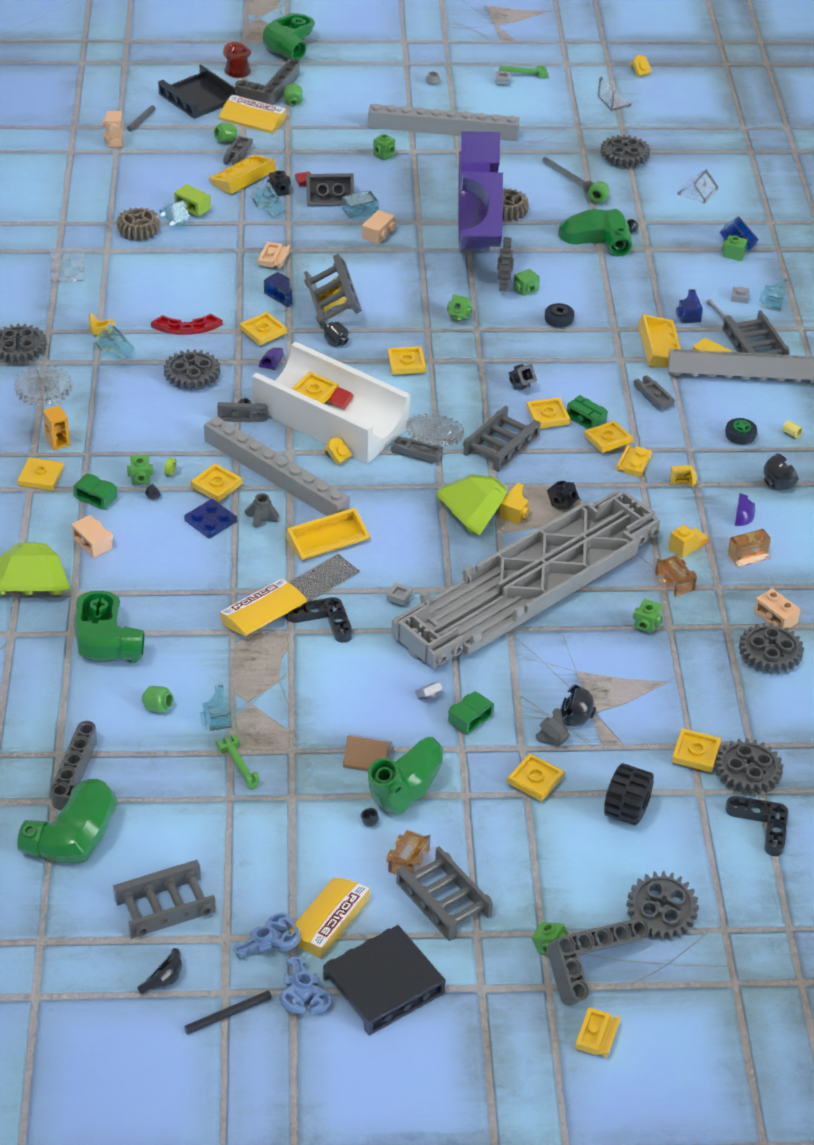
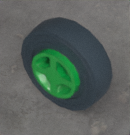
M735 418L727 423L725 434L733 443L748 444L755 440L757 426L749 419Z

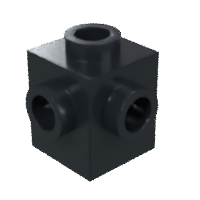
M278 170L269 173L267 185L274 197L289 195L291 180L284 170Z
M520 364L514 366L513 371L508 372L509 381L514 389L518 387L521 390L531 387L530 383L537 381L532 364L527 366Z
M557 481L547 490L551 505L554 507L570 508L573 506V503L580 499L574 482Z

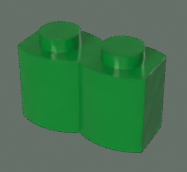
M85 474L73 486L74 496L77 499L89 502L99 509H105L117 497V487L112 482L101 480L92 474Z
M477 691L467 694L461 702L450 707L448 722L465 734H469L479 724L484 723L493 715L494 703Z

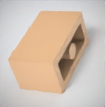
M378 210L362 225V239L376 244L382 242L395 230V215Z
M91 515L71 524L73 539L93 558L113 549V536L111 532L106 530L100 521L95 520Z

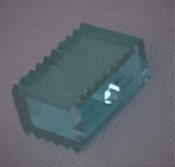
M372 191L361 192L360 194L355 193L354 195L342 197V209L349 219L373 214L379 210V200Z

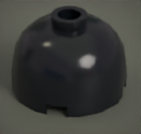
M776 453L765 463L764 482L769 487L787 490L795 485L799 478L792 465L788 466L785 463L787 459L779 453Z
M573 684L568 690L571 694L568 698H564L560 710L565 724L580 726L586 723L589 718L592 719L594 717L596 707H594L592 694L582 686Z

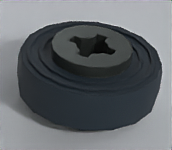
M563 303L551 304L545 309L544 318L551 326L567 327L574 321V310L569 305Z

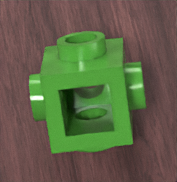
M382 134L373 139V155L384 161L394 156L395 139L387 134Z
M453 294L451 302L449 301L447 305L448 314L456 321L467 320L468 316L472 313V300L468 297Z
M131 455V465H127V476H131L132 484L150 483V475H153V464H149V455Z
M644 599L640 607H636L633 613V619H635L634 627L653 633L656 626L659 627L662 622V604Z
M540 922L531 938L538 953L548 955V943L563 935H567L568 932L562 923Z

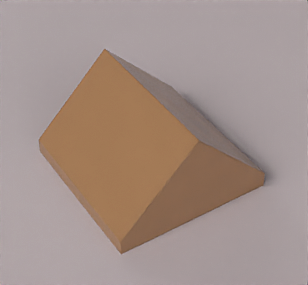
M347 735L343 768L368 771L369 766L377 759L388 758L392 741Z

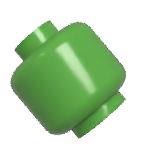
M291 83L284 88L283 93L286 104L296 106L302 102L303 90L301 86Z
M219 123L214 129V137L220 143H232L238 135V131L232 123Z
M603 181L593 183L588 190L589 199L598 204L604 202L610 194L609 186Z
M149 686L142 694V703L149 712L164 713L172 707L173 695L166 687Z

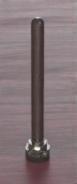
M542 158L543 163L582 186L584 192L588 194V190L594 182L584 181L549 158Z

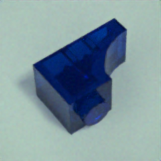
M739 216L725 224L719 232L726 241L729 235L748 239L746 247L748 250L752 249L759 240Z
M276 272L264 279V294L289 307L292 305L290 278Z
M688 289L687 298L679 300V307H676V316L679 317L681 324L701 322L703 308L695 289Z

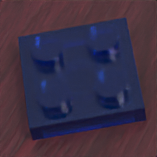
M210 499L185 514L184 521L210 539L236 523L237 516L214 499Z

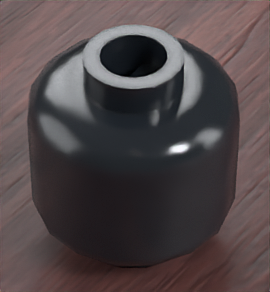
M330 322L324 328V338L334 347L344 346L348 342L349 331L340 322Z

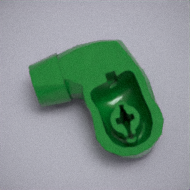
M290 13L284 17L277 18L264 28L263 43L272 53L281 54L288 59L300 60L307 49V45L302 38L313 31L315 22L311 17L299 13Z
M618 209L586 210L566 218L559 225L558 236L566 243L574 245L605 243L610 253L616 257L625 256L631 251L632 241L629 225L625 216Z
M90 591L83 593L77 598L74 630L78 653L95 662L121 659L135 663L143 658L144 630L125 626L121 628L117 625L120 599L111 592Z
M426 737L396 762L388 758L377 759L368 769V784L374 802L391 815L404 813L412 802L423 796L429 789L443 762L442 746L434 737Z
M88 779L80 782L72 790L67 804L58 815L57 821L48 823L47 821L25 820L22 823L17 840L18 851L38 858L43 857L54 862L79 863L87 861L101 841L110 817L115 811L117 805L116 794L105 782L99 779Z

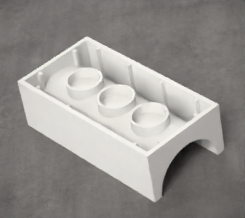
M296 341L291 344L288 362L275 381L259 373H255L252 376L253 404L263 403L268 406V410L261 413H265L268 417L324 444L331 438H341L352 453L351 457L366 464L371 462L409 428V393ZM310 371L339 384L340 388L351 392L353 398L345 410L330 404L328 400L323 404L291 388Z

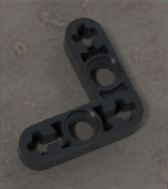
M330 597L307 601L287 613V619L292 623L327 618L336 641L346 643L352 638V627L342 601L339 598ZM317 608L319 611L312 612L310 609ZM335 618L343 619L340 622L334 621Z
M740 796L729 797L725 807L727 814L736 818L767 822L765 852L771 856H780L785 846L788 818L787 807L776 802ZM757 807L760 808L762 812L756 813L751 809ZM776 812L780 813L779 819H775ZM771 827H779L782 831L774 832L771 830ZM773 840H777L776 847L772 844Z

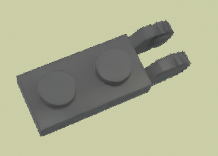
M238 136L227 149L223 162L227 164L231 157H233L232 165L238 163L253 144V139Z
M648 375L643 376L642 381L640 379L633 381L635 388L643 393L659 410L674 405V398Z
M218 402V417L224 421L260 422L267 420V414L261 413L268 410L266 404Z
M397 437L394 441L395 443L391 445L393 453L398 455L405 454L434 463L438 462L443 453L442 446L412 438Z

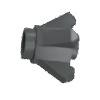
M265 493L257 494L254 501L244 511L248 516L254 515L252 525L256 528L261 526L262 521L267 519L278 521L280 516L273 507L269 495Z
M555 708L552 712L553 717L551 719L546 717L539 725L541 730L536 734V739L552 742L560 747L569 738L570 734L565 727L561 710Z

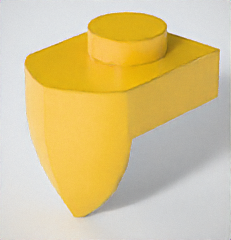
M637 55L632 60L631 67L634 68L637 77L652 72L645 56Z
M93 313L89 314V327L93 335H108L116 325L114 319L98 321Z
M338 437L331 438L324 448V452L327 451L336 465L352 455L344 441Z
M671 466L670 484H689L690 487H694L697 475L693 466Z

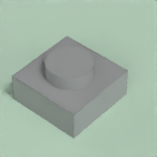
M496 71L495 84L510 85L511 72Z
M733 287L731 302L748 304L749 289Z
M394 583L387 593V600L404 606L412 595V588Z
M440 682L430 683L415 690L417 698L425 697L427 700L437 696L436 692L442 690Z

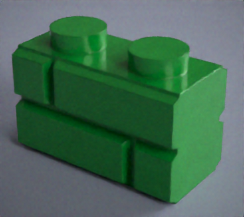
M581 395L577 396L567 405V413L570 419L587 429L607 422L608 411Z

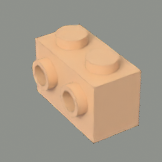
M107 111L106 119H103V128H106L104 141H107V147H123L122 111Z
M773 588L757 597L754 607V613L769 624L773 623L774 627L781 624L782 629L786 627L789 629L796 625L801 610Z

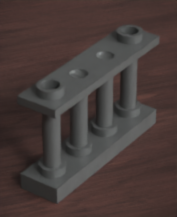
M339 254L332 256L334 260L332 267L314 277L307 271L304 272L306 278L304 282L310 290L318 315L316 320L319 325L324 327L327 326L328 319L347 309H352L356 314L362 311L346 262ZM335 272L338 273L336 279L317 289L316 283ZM339 284L342 285L341 291L321 301L319 295ZM344 296L347 300L344 304L325 313L323 307Z
M762 310L758 311L756 320L738 323L733 320L731 315L724 316L722 330L737 352L757 353L754 349L772 346L774 350L758 353L789 355V347L785 345ZM758 326V328L760 329L744 333L740 330L743 328ZM765 336V338L767 339L756 342H749L747 340L749 338Z
M505 405L471 436L464 440L463 455L467 456L473 450L486 455L493 460V470L500 472L539 437L541 422L533 420L529 425H524L508 417V406ZM506 423L521 432L514 434L500 426ZM496 432L511 441L504 443L490 435ZM486 441L501 450L494 452L480 444Z
M440 846L436 848L435 861L416 872H410L405 866L397 869V885L448 941L456 937L457 923L478 911H481L487 918L492 916L493 902L491 898L476 886L452 860L450 854L444 852ZM439 868L447 874V876L427 887L422 886L418 881ZM452 882L460 888L459 891L441 901L435 900L431 895ZM466 896L474 903L455 915H449L445 911V908Z
M198 860L113 885L116 905L126 904L132 921H128L131 939L216 912L214 895L205 897L199 886L198 880H201V871ZM189 884L196 900L184 904L176 887ZM168 890L175 907L162 910L156 894ZM147 897L154 914L141 917L134 900Z

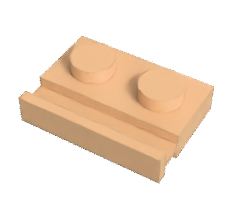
M267 242L258 258V265L272 268L277 266L278 269H281L290 252V245L284 247L283 244Z

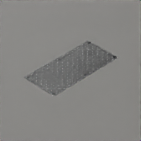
M337 554L289 583L297 588L306 597L307 601H311L361 571Z

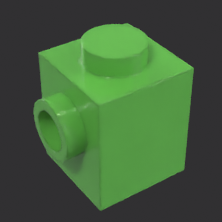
M729 235L727 241H723L722 244L723 257L742 261L746 253L748 239Z
M531 269L514 275L513 288L522 296L539 290L540 276Z

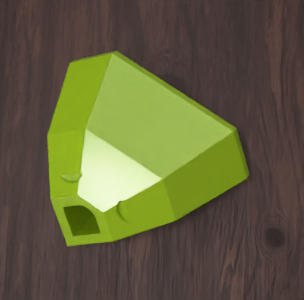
M470 474L439 487L436 495L452 511V514L466 526L470 533H476L480 536L500 506L508 491V487L493 476Z
M17 543L0 557V595H6L7 591H23L24 595H32L34 591H50V594H62V591L70 590V585L58 554L46 543Z

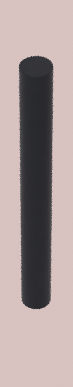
M267 990L184 1026L185 1032L188 1035L272 999L271 993Z

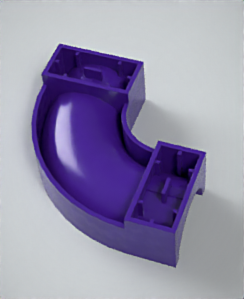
M461 132L458 176L459 250L489 251L490 247H500L503 173L498 172L500 165V132Z

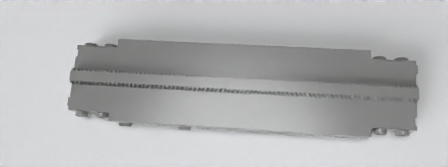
M616 490L592 505L585 501L475 565V571L472 565L465 568L462 572L463 580L435 597L431 598L430 590L422 593L419 597L421 602L416 607H412L409 611L392 620V635L397 641H400L408 648L409 654L414 659L418 660L419 657L424 662H427L432 669L443 665L448 659L458 656L461 652L470 655L637 555L638 546L643 545L645 541L658 535L660 520L655 516V511H652L624 491Z

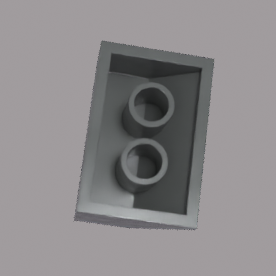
M354 173L306 174L307 206L355 205Z

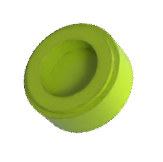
M168 457L164 468L165 475L172 476L174 474L177 464L176 458Z

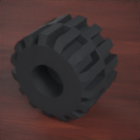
M621 763L614 772L604 802V815L636 826L642 819L650 801L654 783L653 773Z

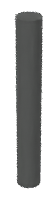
M151 105L127 126V130L131 132L155 111V106Z

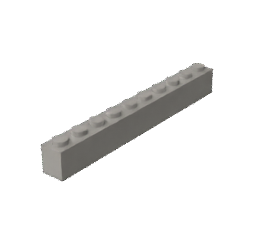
M370 104L368 111V128L461 136L462 131L500 132L501 140H518L520 117L380 104Z
M669 349L667 370L671 372V375L688 373L689 376H699V374H706V377L723 375L724 378L740 376L741 379L757 377L759 380L774 378L776 381H785V379H792L791 381L802 382L803 379L814 383V356Z
M216 416L204 424L205 442L325 516L349 509L350 497L221 418Z

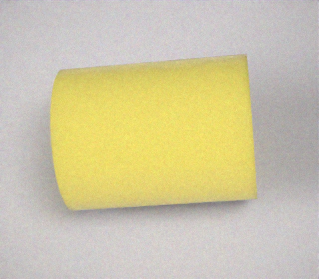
M788 420L784 424L782 431L794 438H799L803 428Z

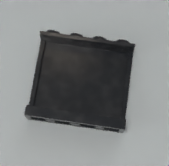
M201 64L199 65L198 74L171 85L163 79L158 81L159 95L193 119L223 108L231 95L237 96V88Z
M399 925L386 929L382 934L367 939L358 947L347 950L343 955L330 959L323 965V980L330 979L364 1020V1030L369 1036L445 994V978Z

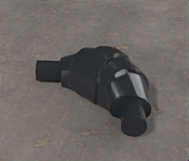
M173 948L165 961L144 983L137 987L141 994L150 989L166 987L177 981L182 969L180 950Z

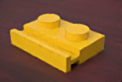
M627 444L617 464L616 471L622 470L625 474L641 478L652 457V451L636 446L632 448Z
M588 1007L575 1049L594 1055L601 1054L604 1055V1058L608 1059L621 1017L617 1016L616 1018L611 1016L610 1013Z

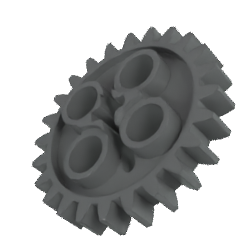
M623 134L622 137L617 135V137L611 136V139L603 140L600 154H602L601 157H604V160H609L608 163L614 162V165L619 164L620 167L622 165L634 167V164L639 166L640 163L644 164V161L648 160L650 148L646 141H642V138L637 139V136L632 138L631 135L626 137Z
M504 237L503 249L500 248V256L497 262L498 279H500L499 291H507L508 280L511 279V271H513L514 259L513 249H511V237Z
M18 323L15 327L11 324L10 328L4 326V330L0 329V360L4 358V362L10 360L11 364L14 361L20 364L21 361L27 363L28 359L34 361L33 357L39 358V354H44L43 350H46L47 346L46 335L43 334L42 330L39 331L38 327L33 329V325L26 327V324L20 326ZM18 335H20V339H19V341H20V351H19V352H17V348H18V346H17V336H18Z
M187 349L186 353L180 351V354L174 353V357L169 356V360H166L164 364L166 381H169L170 384L175 383V387L181 386V389L188 387V390H190L191 387H194L197 390L199 386L204 389V385L210 386V382L215 383V379H219L220 375L218 359H214V355L209 356V352L203 354V350L196 352V349H194L193 352H190Z
M764 622L762 627L755 624V629L749 627L748 631H744L740 638L739 654L743 655V660H748L747 665L754 664V669L760 667L761 672L768 670L769 674H772V671L775 670L777 674H780V670L787 673L788 668L794 670L795 665L799 666V662L802 661L804 647H802L803 642L799 641L800 636H794L795 631L788 632V627L782 629L781 624L777 627H774L773 623L767 626Z
M748 738L743 743L740 739L737 740V744L730 741L729 746L724 744L723 749H719L718 755H716V775L720 776V782L726 781V787L732 785L733 791L741 789V794L745 790L750 795H752L753 791L760 795L761 790L768 793L769 788L775 789V784H779L780 778H782V758L777 757V751L771 752V746L765 748L764 742L758 745L756 739L753 743H750Z
M654 871L652 878L645 874L644 881L638 878L637 885H632V892L628 893L627 898L630 900H627L626 907H629L627 915L632 916L631 920L637 918L645 920L649 925V933H651L652 940L656 935H659L660 941H663L664 936H667L672 941L673 934L681 938V931L687 934L688 926L693 927L694 920H697L698 914L696 912L699 910V905L696 904L698 897L693 896L695 889L688 890L689 882L682 884V877L680 876L676 880L674 879V873L666 877L665 871H662L661 876H658ZM654 890L659 892L660 894L653 895L650 893V891ZM677 897L681 902H675L671 898ZM644 910H651L654 914L648 915ZM665 917H673L675 921H668Z

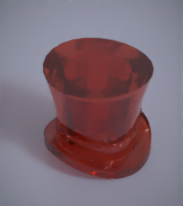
M239 42L227 43L223 49V55L227 59L224 72L233 78L247 77L251 73L248 61L251 50Z

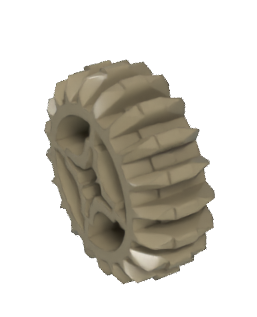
M504 188L502 219L505 221L522 219L523 216H526L529 209L528 197H526V194H522V191H517V189Z
M142 207L129 208V210H124L123 213H120L117 220V229L120 235L129 240H148L149 237L154 238V235H157L158 231H160V219L154 210Z

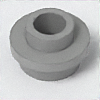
M435 71L428 72L426 81L430 84L438 83L440 81L439 73Z

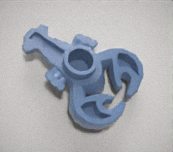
M278 913L271 916L264 927L259 926L249 932L252 938L243 944H235L233 950L237 958L245 957L247 952H263L278 947L281 951H288L296 947L300 942L301 934L288 914ZM287 925H290L294 929L293 933H291V931L288 930Z
M298 956L288 958L287 965L292 967V974H284V983L290 987L283 990L280 994L279 1001L281 1006L292 1013H305L304 1003L313 996L309 1003L310 1013L317 1014L328 1010L332 1002L330 994L316 986L321 984V981L317 974L310 975L305 967H303L306 964L305 958Z

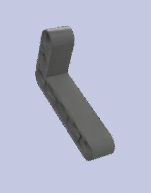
M288 59L266 85L246 80L236 81L237 96L275 105L284 95V88L294 83L299 77V60Z
M82 721L78 724L51 785V799L55 809L62 810L67 804L72 790L81 782L97 744L96 726L91 721Z
M641 918L563 935L550 941L547 945V954L561 1000L567 1005H573L585 1000L589 995V988L579 955L622 946L643 939L649 934L648 923Z

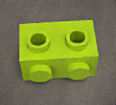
M186 184L174 192L175 206L197 217L211 209V195Z

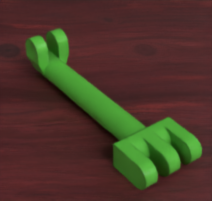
M537 65L536 69L499 66L498 71L536 74L538 78L544 79L549 77L546 66Z
M236 734L231 735L232 742L228 736L223 738L224 744L220 739L215 740L221 754L229 752L249 788H256L259 783V775L257 772L250 773L238 753L237 748H240V741Z

